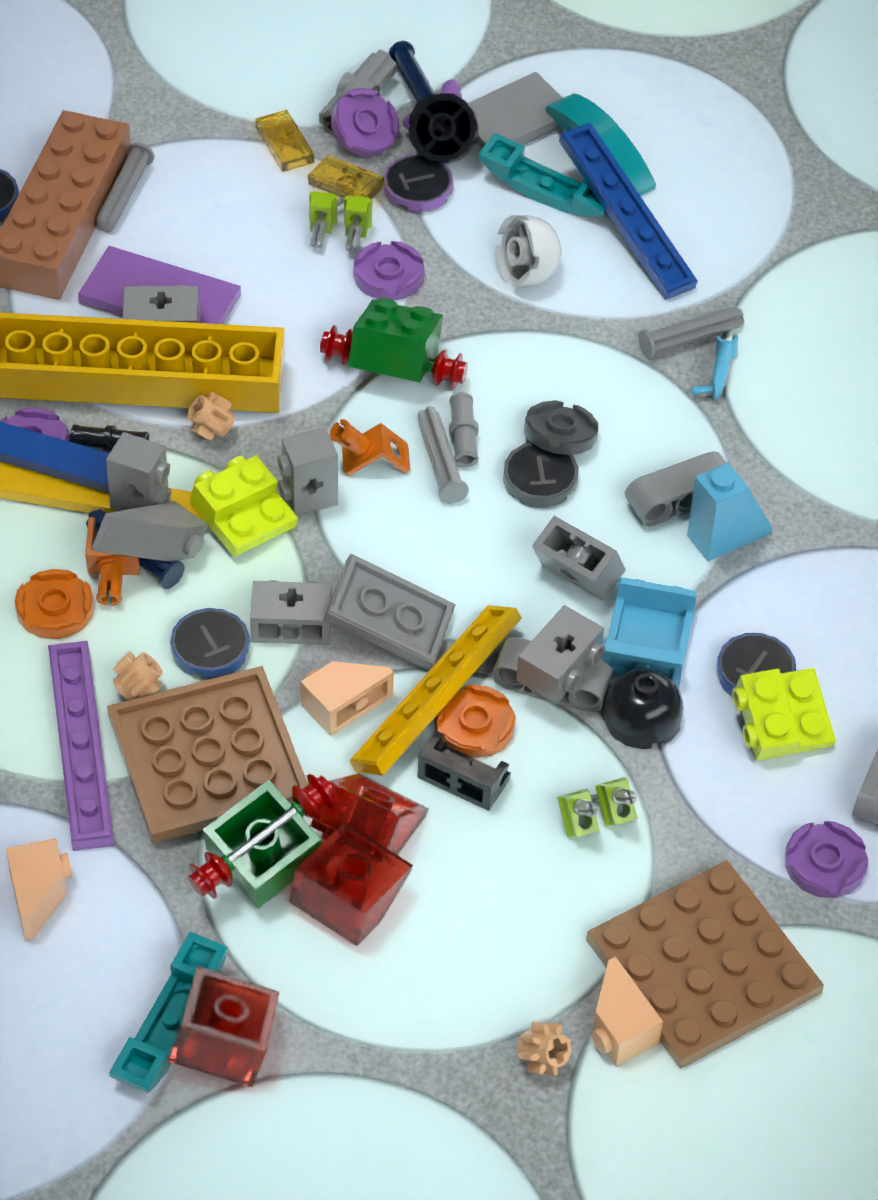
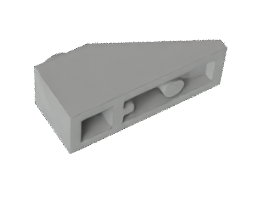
M175 501L105 513L92 548L97 552L168 562L195 558L204 545L203 537L209 524Z

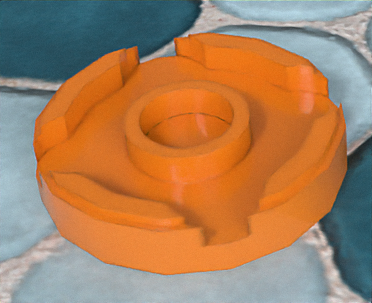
M61 569L40 571L30 576V581L24 586L22 583L17 589L14 601L18 622L27 632L40 638L59 639L75 634L82 630L90 621L94 610V597L90 585L86 581L84 583L81 579L77 578V574Z
M474 684L465 686V690H459L435 717L436 731L445 734L442 741L446 742V746L469 757L480 758L492 756L507 746L513 738L516 716L514 709L512 710L509 700L504 694L491 687Z

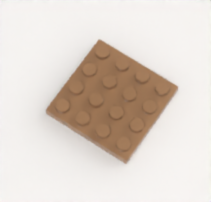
M263 666L107 706L108 717L152 844L202 831V829L267 780L272 782L290 804L293 802L292 786L297 785L303 789L308 785Z
M728 860L587 931L586 941L604 966L607 967L608 960L616 957L663 1020L660 1042L680 1069L820 995L823 991L824 984Z

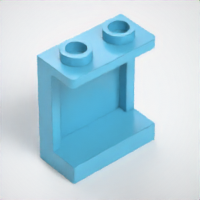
M619 579L615 608L602 661L613 669L614 677H618L632 668L648 667L658 669L668 675L679 688L694 617L696 591L679 586L650 583L641 579Z

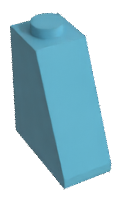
M728 462L695 476L687 537L707 562L772 533L773 528L750 488Z

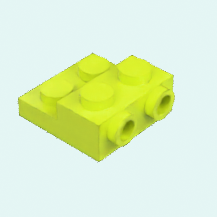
M257 455L247 460L244 456H237L227 464L225 470L214 474L212 470L205 471L194 482L190 504L202 519L209 524L210 529L233 557L295 528L298 517L277 493V479Z
M815 667L787 673H780L778 668L740 676L736 687L732 691L733 702L736 710L743 713L746 724L743 726L744 741L748 749L753 748L756 761L834 746L836 738Z

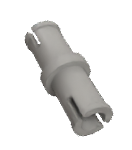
M456 393L449 399L452 422L449 425V435L454 440V459L456 464L461 467H470L479 460L476 445L479 425L474 420L472 395Z

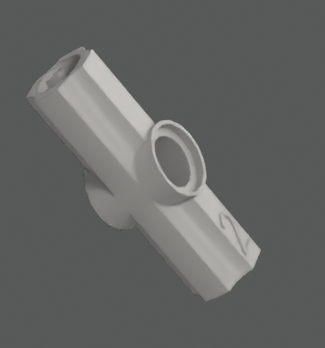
M383 50L371 53L354 74L346 72L342 76L336 89V95L319 113V123L323 125L326 132L335 136L331 126V113L336 102L348 91L366 88L375 90L378 93L381 92L382 88L397 72V63L393 61L390 54Z

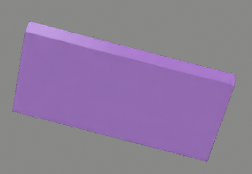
M108 246L79 291L78 300L79 303L123 316L125 286H198L201 304L200 323L224 324L241 295V286Z

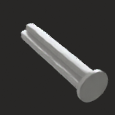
M132 143L128 147V158L96 217V226L99 229H104L107 232L114 229L147 165L152 164L154 161V152L143 143Z
M734 306L655 331L642 330L639 332L640 348L644 356L650 359L657 352L742 327L745 322L743 311Z
M428 406L425 410L419 411L417 418L440 485L439 498L444 503H457L466 498L469 488L461 480L440 414L435 411L434 407Z

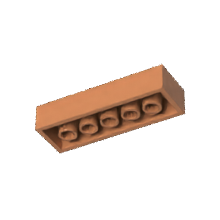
M62 110L0 230V287L57 300L61 299L96 228V217L128 158L127 150L131 144L129 124Z

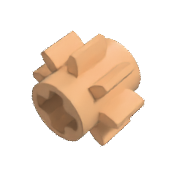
M210 392L208 398L203 395L198 396L192 402L187 414L188 420L193 422L190 430L209 441H212L214 435L218 437L225 436L234 423V413L229 411L232 403L214 392Z
M129 651L113 668L118 674L113 679L114 686L128 700L139 696L155 694L162 686V683L158 680L163 674L162 669L157 661L145 652L135 657Z
M533 1021L531 1022V1030L520 1034L518 1042L519 1054L517 1057L525 1062H529L526 1072L556 1076L558 1075V1067H562L569 1062L571 1039L561 1035V1024Z

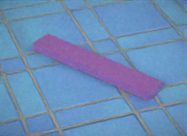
M88 641L48 645L72 850L114 846Z

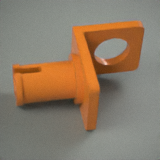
M341 419L340 424L336 422L332 426L329 436L331 440L342 446L343 471L348 476L381 457L385 458L403 473L410 471L407 442L382 423L364 433L358 431L345 419ZM391 442L397 447L400 458L393 452Z
M89 517L85 550L88 574H99L97 602L108 606L110 591V597H112L111 605L115 606L122 601L123 575H140L139 557L103 553L94 550L92 546L97 536L95 517Z

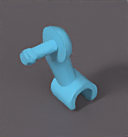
M733 335L731 341L722 340L720 336H717V357L714 363L711 386L691 387L693 395L711 393L713 400L721 396L727 378L730 359L737 356L738 335Z

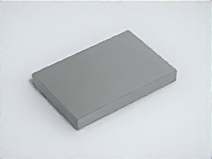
M533 72L469 102L468 104L476 113L479 126L476 143L483 149L495 132L523 145L559 128L560 126L545 110L547 105L563 97L537 72Z
M350 553L345 561L323 620L429 671L435 665L456 604Z

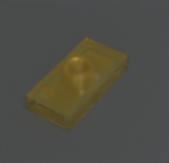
M287 109L255 119V128L282 172L314 163V152Z
M327 155L307 175L309 185L343 198L352 195L373 199L385 187L384 176Z

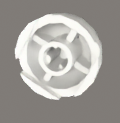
M512 215L506 218L498 230V234H503L501 245H495L496 266L504 282L511 280L513 283L512 287L537 286L551 278L562 256V246L554 228L547 221L534 216Z

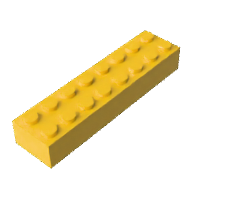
M0 312V398L190 408L192 402L198 396L203 395L208 398L210 392H214L232 403L229 409L232 411L279 413L285 364V328Z

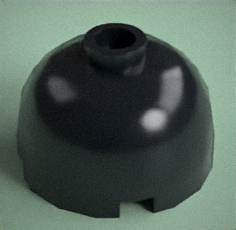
M440 93L427 95L416 104L409 116L410 142L420 155L432 162L447 164L459 161L471 152L477 142L479 126L476 113L468 102L455 94Z
M648 667L632 668L619 675L609 686L603 705L602 716L603 720L610 727L609 733L614 739L629 747L649 749L653 743H659L663 740L664 744L670 742L680 731L684 706L680 689L668 675L658 669Z

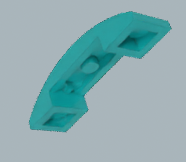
M572 93L546 106L545 111L564 132L591 122L640 196L656 188L655 180L632 141L619 125L595 103L579 94Z
M494 132L478 155V159L485 167L504 183L539 203L560 211L582 216L597 217L603 216L606 213L585 180L583 183L578 182L524 157L525 146Z
M191 931L188 933L170 965L171 975L135 1038H128L109 1071V1077L150 1093L168 1071L195 1027L229 952L227 946Z

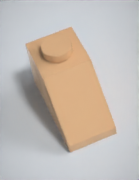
M332 661L321 669L312 670L300 681L301 706L331 736L393 696L394 671L386 666Z
M56 838L6 848L9 872L25 941L31 940L37 935L67 896L65 879L72 877L68 853H59Z
M613 957L607 963L591 1035L598 1051L603 1055L608 1054L615 1066H618L660 1044L663 1020L618 959Z

